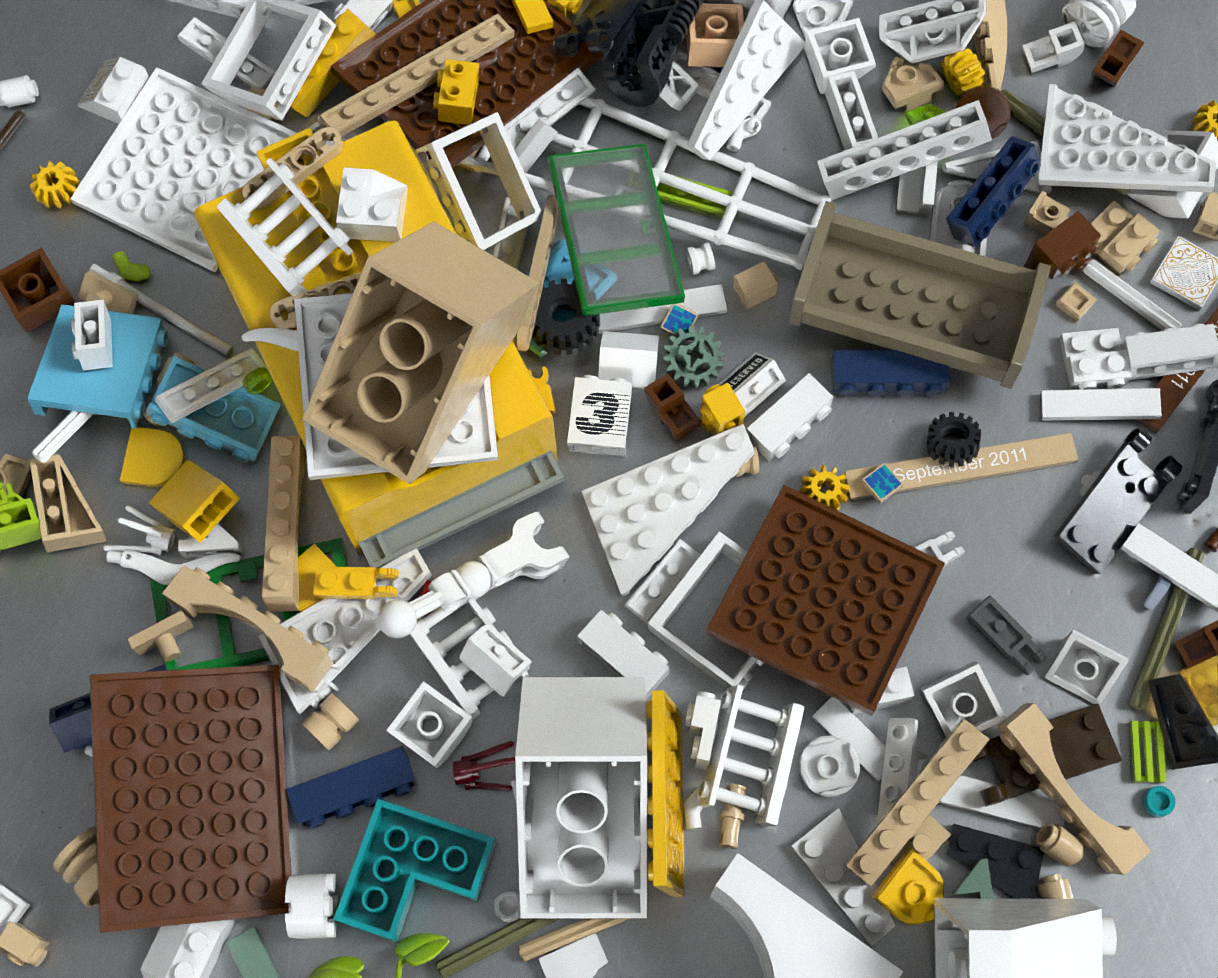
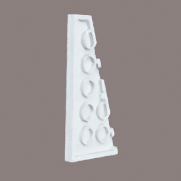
M764 0L754 1L686 145L701 159L711 160L804 48L805 42Z
M418 549L408 552L381 567L393 568L399 571V578L395 580H376V586H392L397 588L396 597H375V600L324 599L280 624L286 629L290 626L295 627L305 635L304 640L310 644L317 641L329 650L327 655L333 661V665L313 693L286 676L281 670L284 662L275 644L264 634L258 636L272 664L279 665L280 680L299 714L313 702L381 630L378 623V613L381 607L387 602L396 599L408 601L432 576Z

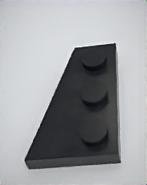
M1179 673L1148 680L1172 770L1218 763V734L1182 675Z
M958 824L952 825L946 851L948 857L968 870L972 869L978 859L987 858L992 885L1013 899H1035L1044 852L1041 851L1040 847Z

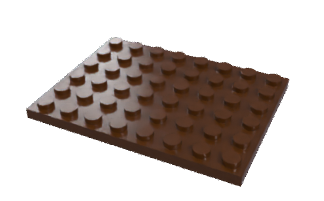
M425 0L332 64L331 73L354 94H357L492 16L499 14L514 30V38L472 61L473 63H479V83L472 123L498 112L505 126L577 68L583 72L604 56V52L592 53L588 49L587 42H582L576 55L565 57L558 55L555 49V40L558 35L569 33L574 23L547 0L543 1L553 20V28L527 34L512 0ZM437 82L379 115L385 122L397 121L409 144L414 149H418L467 126L465 124L438 121V109H433L435 92H440L441 87H437ZM477 131L443 147V150L453 168L485 143L480 131ZM426 151L428 159H432L429 152Z
M279 665L91 674L89 680L100 933L289 913V903H285L287 881L292 876Z

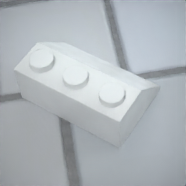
M1165 130L1162 136L1168 138V142L1183 149L1187 147L1199 156H1205L1216 161V169L1218 168V140L1213 132ZM1130 189L1128 192L1130 198L1163 217L1186 219L1189 218L1203 192Z

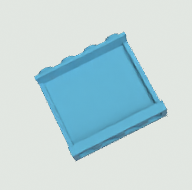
M61 305L27 398L33 413L46 416L47 410L50 407L128 418L131 428L136 429L139 418H143L145 413L146 396L151 394L153 389L154 372L160 368L162 347H166L169 334L164 328L162 318L108 311L111 319L113 367L83 371L79 359L75 360L72 353V342H75V336L71 327V319L74 318V306Z

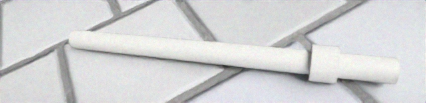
M96 264L90 267L89 271H93L139 295L137 302L223 355L227 357L231 355L233 351L232 346L129 285L122 276L115 272L110 273Z

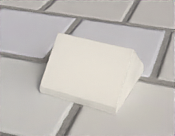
M603 331L600 345L598 378L600 380L622 378L632 383V389L644 390L646 386L656 380L659 336Z
M1072 630L1063 639L1045 678L1100 706L1129 659Z

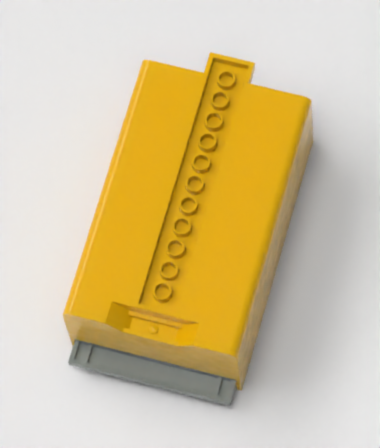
M388 121L343 141V149L338 156L297 185L335 229L337 227L336 219L343 168L373 169L408 187L402 239L433 221L456 234L397 121ZM305 129L256 151L263 168L269 167L266 163L269 158L277 161L312 136L311 129ZM313 147L315 148L317 155L320 156V150L318 151L316 147ZM303 154L298 158L297 163L302 166L308 165L312 162L313 156ZM243 187L200 205L193 214L249 331L259 328H277L270 318L271 306L275 302L293 295L283 287L216 207L224 199H227L234 206L237 203L242 204L245 199L242 194ZM289 190L269 206L259 210H252L247 220L252 226L255 224L259 226L289 199L293 193ZM302 204L299 205L267 234L269 238L265 240L270 247L274 245L277 247L312 215ZM319 225L285 256L287 259L283 263L288 269L291 267L296 268L330 236ZM350 239L347 245L353 250L352 254L348 255L337 247L303 277L305 281L301 284L308 291L361 273L368 257L395 242ZM340 289L335 295L350 294L351 292L348 289ZM286 310L281 311L280 317L283 321L289 319V313ZM254 341L306 448L305 427L302 420L304 414L299 352L267 342ZM511 341L489 374L498 460L429 467L411 484L390 472L320 479L359 556L364 554L370 567L378 569L415 549H418V551L565 481L564 475L556 462L558 461L553 417L513 341Z

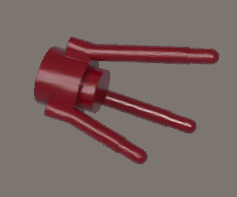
M508 741L473 755L462 756L460 761H454L453 775L456 786L465 785V790L511 791V785L475 782V780L481 779L480 770L515 763V757L479 763L476 760L512 747L514 742Z

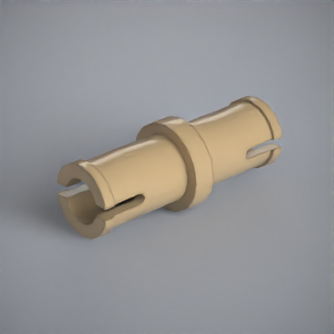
M727 784V790L745 795V786ZM725 802L724 810L720 812L722 825L718 842L719 847L726 849L738 848L740 823L744 822L745 816L742 814V807Z

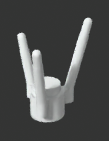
M126 506V511L153 526L148 527L124 518H118V523L147 533L146 542L150 543L151 546L105 545L103 547L104 551L123 552L124 550L161 556L163 550L169 552L173 547L176 529H172V525L162 523L131 506Z

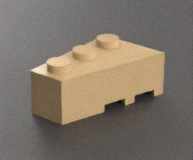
M60 454L52 455L45 463H41L35 458L29 459L42 542L46 551L53 552L107 542L103 529L97 522Z

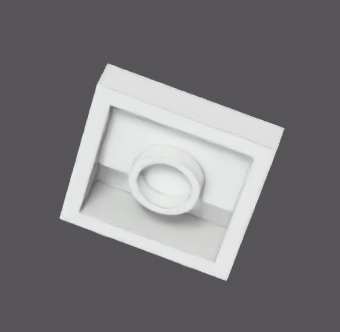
M1118 328L1061 334L1060 343L1069 390H1089L1098 387L1119 389L1124 387L1132 377L1127 350L1122 349Z
M697 692L695 704L689 703L685 727H690L689 736L695 737L691 759H696L695 768L707 770L721 704V700L715 699V695L708 692Z

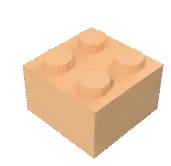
M701 5L686 33L688 66L724 67L744 24L743 5Z

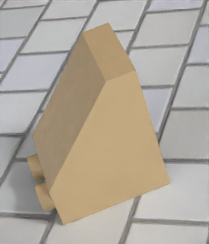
M434 221L368 257L302 420L408 484H411L427 470L515 337L539 282Z

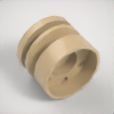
M95 826L87 829L72 840L53 862V868L57 873L63 874V880L66 883L70 884L77 881L73 892L88 908L99 904Z

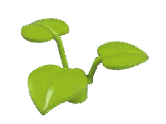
M417 933L401 940L395 947V955L400 957L397 960L395 978H401L402 967L405 963L410 966H417L430 961L447 947L450 940L445 936L433 933ZM353 956L335 957L319 965L310 974L309 978H363L358 973L364 968V964L359 958Z

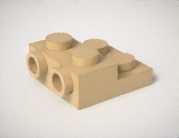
M1115 201L1091 223L1101 234L1096 244L1098 249L1092 256L1118 277L1126 269L1131 272L1141 261L1139 255L1143 251L1149 253L1159 242L1156 237L1160 230L1139 213L1134 217Z

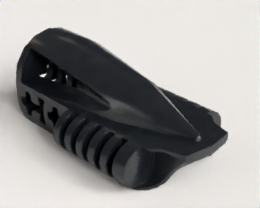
M641 0L613 39L614 44L602 65L603 76L610 89L619 99L627 104L638 107H646L655 103L669 79L677 46L683 41L703 0Z

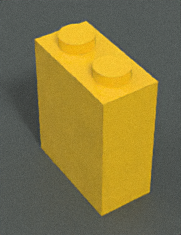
M187 459L149 501V504L166 520L201 543L240 498L223 481Z

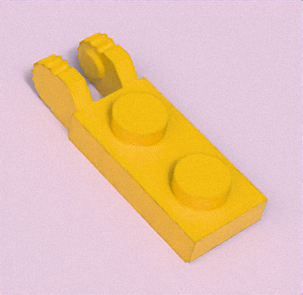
M316 566L313 596L317 599L375 600V597H396L397 588L392 586H376V580H395L399 578V571L393 568Z

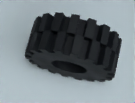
M561 279V284H556L555 280L549 281L548 288H545L543 285L532 337H534L535 343L538 346L542 344L544 351L549 353L550 349L553 348L554 355H561V350H566L567 355H572V349L577 348L578 352L583 351L584 343L590 346L593 343V336L597 337L599 333L600 314L589 316L582 314L575 280L572 281V284H568L567 279ZM591 292V302H596V296ZM561 309H569L575 313V316L567 322H557L552 318V315Z

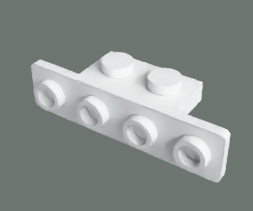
M914 718L889 719L877 825L931 758V756L915 750L918 720Z

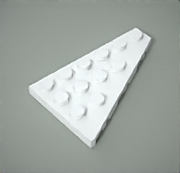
M1049 84L1040 161L1041 167L1038 178L1039 185L1214 192L1216 161L1205 156H1199L1187 147L1183 149L1168 142V138L1154 131L1141 128L1131 120L1127 122L1112 115V111L1100 105L1087 102L1077 94L1071 95L1058 89L1056 84Z
M744 424L582 491L622 596L630 593L629 591L670 549L686 527H689L695 521V517L700 512H703L713 501L720 489L755 454Z

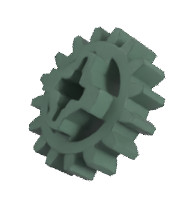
M689 326L687 333L681 328L678 329V338L671 335L668 341L672 346L665 345L663 352L669 354L662 359V363L669 364L665 370L666 374L673 372L675 374L674 382H677L679 379L683 380L684 388L691 382L694 389H698L700 381L705 386H708L710 383L709 376L716 379L719 373L715 369H722L724 363L718 359H722L725 356V352L717 350L722 342L712 341L714 337L713 332L708 334V336L704 335V327H701L698 332H694L693 326ZM693 340V342L687 346L680 345L685 341ZM703 344H705V345L708 347V349L710 350L711 354H710V353H707V351L705 350ZM696 347L697 360L693 363L692 367H690V355L691 353H693ZM676 361L681 363L684 371L678 367ZM699 369H708L702 374L694 375V372Z

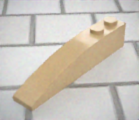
M986 0V15L972 36L977 59L979 62H982L981 67L985 71V83L982 85H989L1001 90L1007 53V15L1005 6L1007 0Z

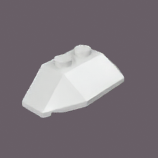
M935 0L879 15L880 40L911 64L963 51L986 15V0Z
M236 919L161 926L140 969L143 978H209Z

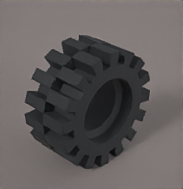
M949 412V417H946L944 413L939 416V419L935 417L932 420V424L929 425L927 437V451L929 454L932 453L931 458L933 460L939 458V464L944 465L945 461L949 462L948 467H954V462H957L959 467L964 466V460L968 464L971 463L972 459L977 457L980 448L981 429H979V424L977 421L973 423V418L970 416L964 419V413L960 412L958 417L954 416V412ZM946 436H958L965 441L950 443L943 438Z

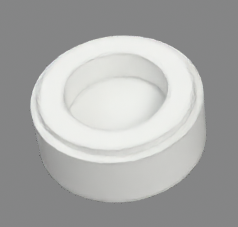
M506 890L496 896L493 910L498 919L506 923H512L520 919V895L517 892Z

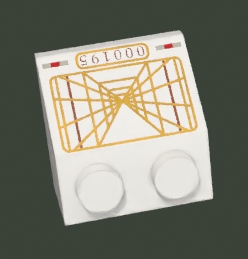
M122 57L105 60L78 102V107L119 124L149 79L145 67Z

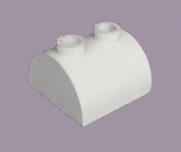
M423 681L386 731L434 767L438 768L451 756L463 740L472 724L473 717Z

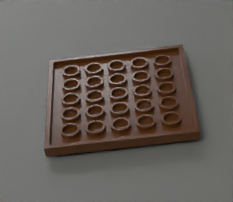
M783 485L710 621L706 634L873 716L945 562Z

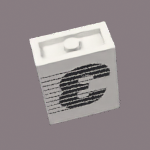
M584 375L582 378L575 377L567 439L568 452L625 457L630 402L632 398L631 382H627V380L622 378L600 380L593 375Z

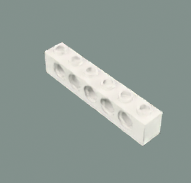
M979 100L817 162L831 200H835L990 142L992 138Z

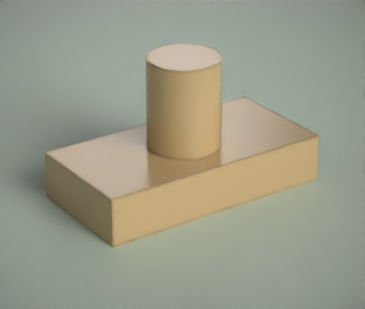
M89 271L84 275L78 298L85 302L104 300L108 311L133 314L139 295L93 271Z
M181 610L131 636L127 640L132 650L139 655L158 647L164 661L169 662L181 655L174 637L194 626L190 617Z
M929 814L891 861V864L895 866L908 848L914 849L927 861L951 834Z

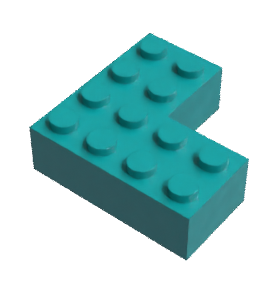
M377 799L333 920L398 942L418 883L420 882L477 902L498 842L493 837Z

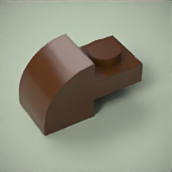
M1120 29L1109 48L1107 47L1094 67L1092 74L1117 87L1143 47L1144 42Z
M669 374L644 388L647 400L662 425H666L676 440L701 426L700 419L685 401L684 393Z
M1218 620L1173 643L1187 670L1218 657Z

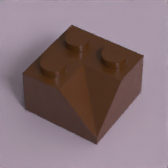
M1077 211L1035 242L1024 267L1036 271L1039 262L1050 265L1048 277L1050 279H1053L1058 274L1067 275L1074 269L1080 271L1091 261L1089 257L1098 249L1096 244L1101 234Z
M42 247L0 270V292L16 320L27 333L57 317L61 305L74 306V303H76Z

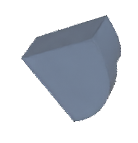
M1161 575L1155 581L1154 588L1144 601V606L1152 611L1168 591L1171 581Z

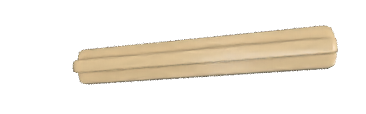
M584 918L519 945L518 952L522 961L527 962L631 918Z

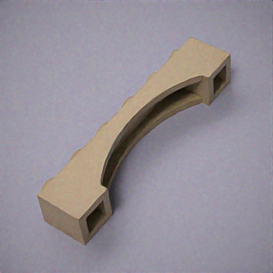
M300 436L271 437L262 599L269 612L299 611L298 520L303 477H305L306 450Z
M185 565L182 566L162 593L171 604L193 618L198 613L220 614L238 619L256 628L277 647L284 662L281 670L286 676L308 691L314 692L333 665V661L327 655L329 650L317 641L310 644L303 639L305 635L293 626H290L288 629L281 626V620L269 611H266L264 614L257 611L256 608L258 606L245 596H242L241 599L233 596L234 591L226 584L219 581L216 585L209 581L211 577L202 569L196 567L192 570Z
M1035 703L1023 704L997 726L1002 733L1000 738L1009 749H1014L1021 757L1019 762L1029 774L1036 776L1040 781L1039 788L1049 799L1053 798L1060 807L1058 809L1059 814L1069 824L1073 823L1079 831L1077 834L1078 838L1083 841L1086 847L1092 848L1099 856L1097 858L1099 865L1107 873L1125 875L1151 852L1133 827H1117L1108 823L1090 810L1074 793L1062 775L1052 750L1049 731L1054 727Z
M966 719L960 720L915 780L872 832L861 842L844 865L867 885L872 886L990 739Z

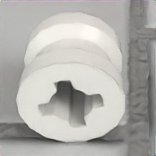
M704 243L696 249L694 247L686 248L687 261L692 275L698 274L703 269L708 271L715 269L714 256L709 243Z

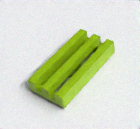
M1130 721L1133 783H1165L1164 739L1159 721ZM1138 729H1143L1146 776H1141ZM1151 729L1154 732L1156 776L1153 775Z

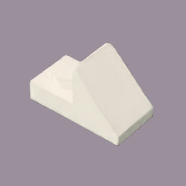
M219 524L208 534V538L205 537L201 543L191 536H188V540H178V552L185 559H197L218 553L244 555L241 545Z

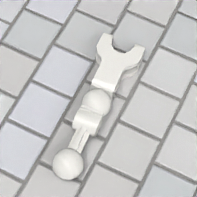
M539 512L531 513L515 522L506 542L479 556L477 561L464 562L456 570L454 569L439 576L428 586L430 592L409 603L399 599L387 602L378 613L380 629L388 637L396 639L406 637L414 630L418 618L439 607L445 613L451 612L465 604L468 598H479L488 590L498 587L520 575L533 579H544L561 569L570 556L561 546L548 550L541 548L535 543L533 536L538 534L541 525L545 521Z

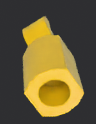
M545 366L542 367L543 376L539 379L532 376L531 369L528 370L551 415H556L551 387L547 384L549 379L547 368Z

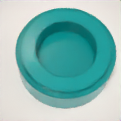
M1153 786L1143 794V808L1152 817L1161 818L1167 816L1175 808L1174 794L1167 787Z

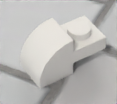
M1074 21L1049 30V36L1022 45L1030 71L1034 73L1053 65L1061 68L1071 63L1083 52L1084 42Z

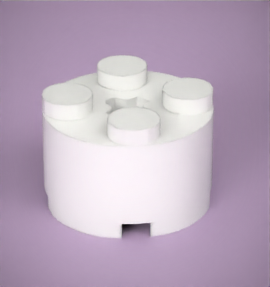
M335 873L301 874L288 878L285 903H289V913H285V922L289 938L336 937L337 923L333 919L340 903V896L334 895L336 891Z

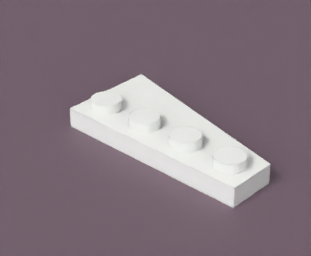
M838 808L794 843L791 849L871 947L892 930L895 924L890 913L871 897L877 889L875 882L872 886L867 885L844 865L857 849V845Z

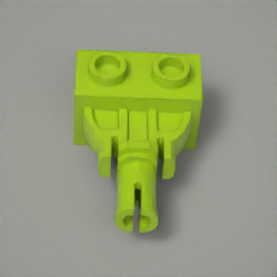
M1 481L0 550L41 539L39 520L31 498L23 499L14 493L9 483L5 484L8 494L6 495Z

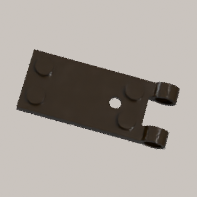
M1099 704L1048 720L1054 727L1049 731L1052 750L1065 780L1122 761ZM1000 736L991 738L972 761L975 762L991 756L1002 784L980 791L985 807L1040 789V781L1034 774H1029L1019 762L1021 757L1014 749H1009L1003 743Z

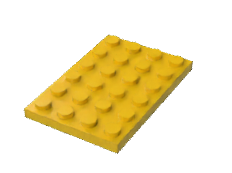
M664 690L652 691V700H647L646 704L647 718L652 719V731L647 732V749L652 751V763L647 764L648 783H652V796L647 798L648 815H653V828H648L647 834L648 847L653 848V861L648 862V879L653 881L654 887L671 897H685L682 712Z

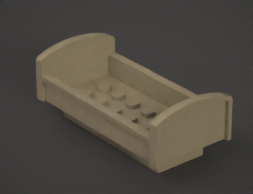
M826 201L796 289L789 323L797 326L804 323L888 349L905 352L952 368L1000 381V386L1012 389L1027 355L1051 266L1039 262L1036 271L837 214L835 213L837 204Z

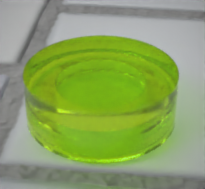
M257 368L244 377L242 385L249 394H256L265 390L271 384L272 377L267 368Z

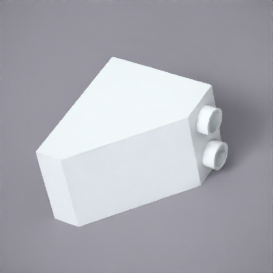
M934 898L935 978H1103L1102 956H1114L1116 952L1117 936L1113 918L1111 916H1102V909L1087 899Z

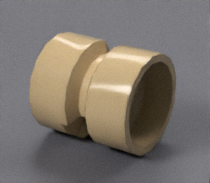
M333 693L320 704V712L313 711L301 723L329 751L341 740L340 733L342 731L349 732L360 721Z

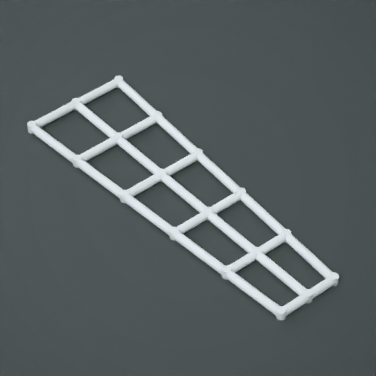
M587 97L580 103V105L592 110L577 140L557 133L550 142L572 150L571 153L599 149L587 143L601 114L665 140L666 143L655 167L652 168L656 186L660 182L727 207L717 231L664 215L667 228L713 241L716 245L723 244L795 266L798 270H803L825 202H831L829 195L818 194L759 169L753 163H745L719 151L711 160L741 173L732 196L665 173L664 171L676 145L693 152L686 146L689 139L679 135L675 130H667L610 106L602 99L596 100L592 97ZM485 144L476 158L468 156L458 163L473 168L479 173L486 172L499 176L494 163L488 162L490 154ZM635 161L611 164L639 175ZM575 168L561 171L568 198L578 201L607 198L567 186ZM525 173L530 186L552 192L555 195L551 180ZM751 178L818 205L810 225L742 201ZM647 205L611 210L631 216L636 221L651 219ZM737 211L805 235L798 255L727 234Z

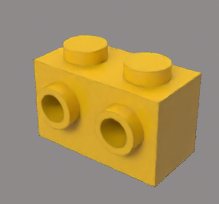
M446 59L444 70H439L437 87H441L440 92H435L433 109H438V121L465 125L472 124L479 83V63Z
M729 383L722 386L719 384L713 385L704 392L705 395L702 396L700 407L701 417L699 419L706 433L710 431L712 436H715L744 423L746 411Z

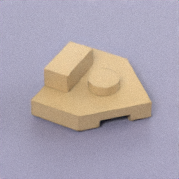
M894 57L889 73L883 82L882 91L895 109L904 106L906 111H910L931 102L932 94L944 89V81L931 64L922 62L919 65L905 62L903 58Z

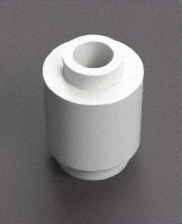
M27 75L0 81L1 107L7 106L11 108L35 102V96L39 94L35 80H30Z

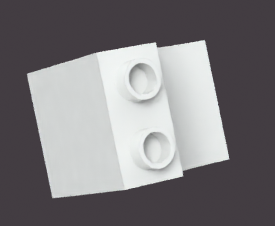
M523 677L515 753L520 918H647V731L645 677Z
M739 853L736 854L710 895V898L723 906L746 932L759 957L764 978H900L904 972Z

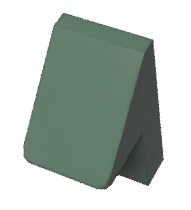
M987 858L978 859L972 869L969 870L952 893L953 895L977 892V896L980 899H994Z

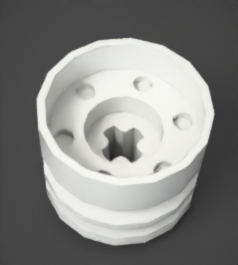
M1070 0L1062 9V21L1064 25L1076 22L1084 44L1092 47H1102L1111 40L1119 27L1133 14L1136 8V0Z

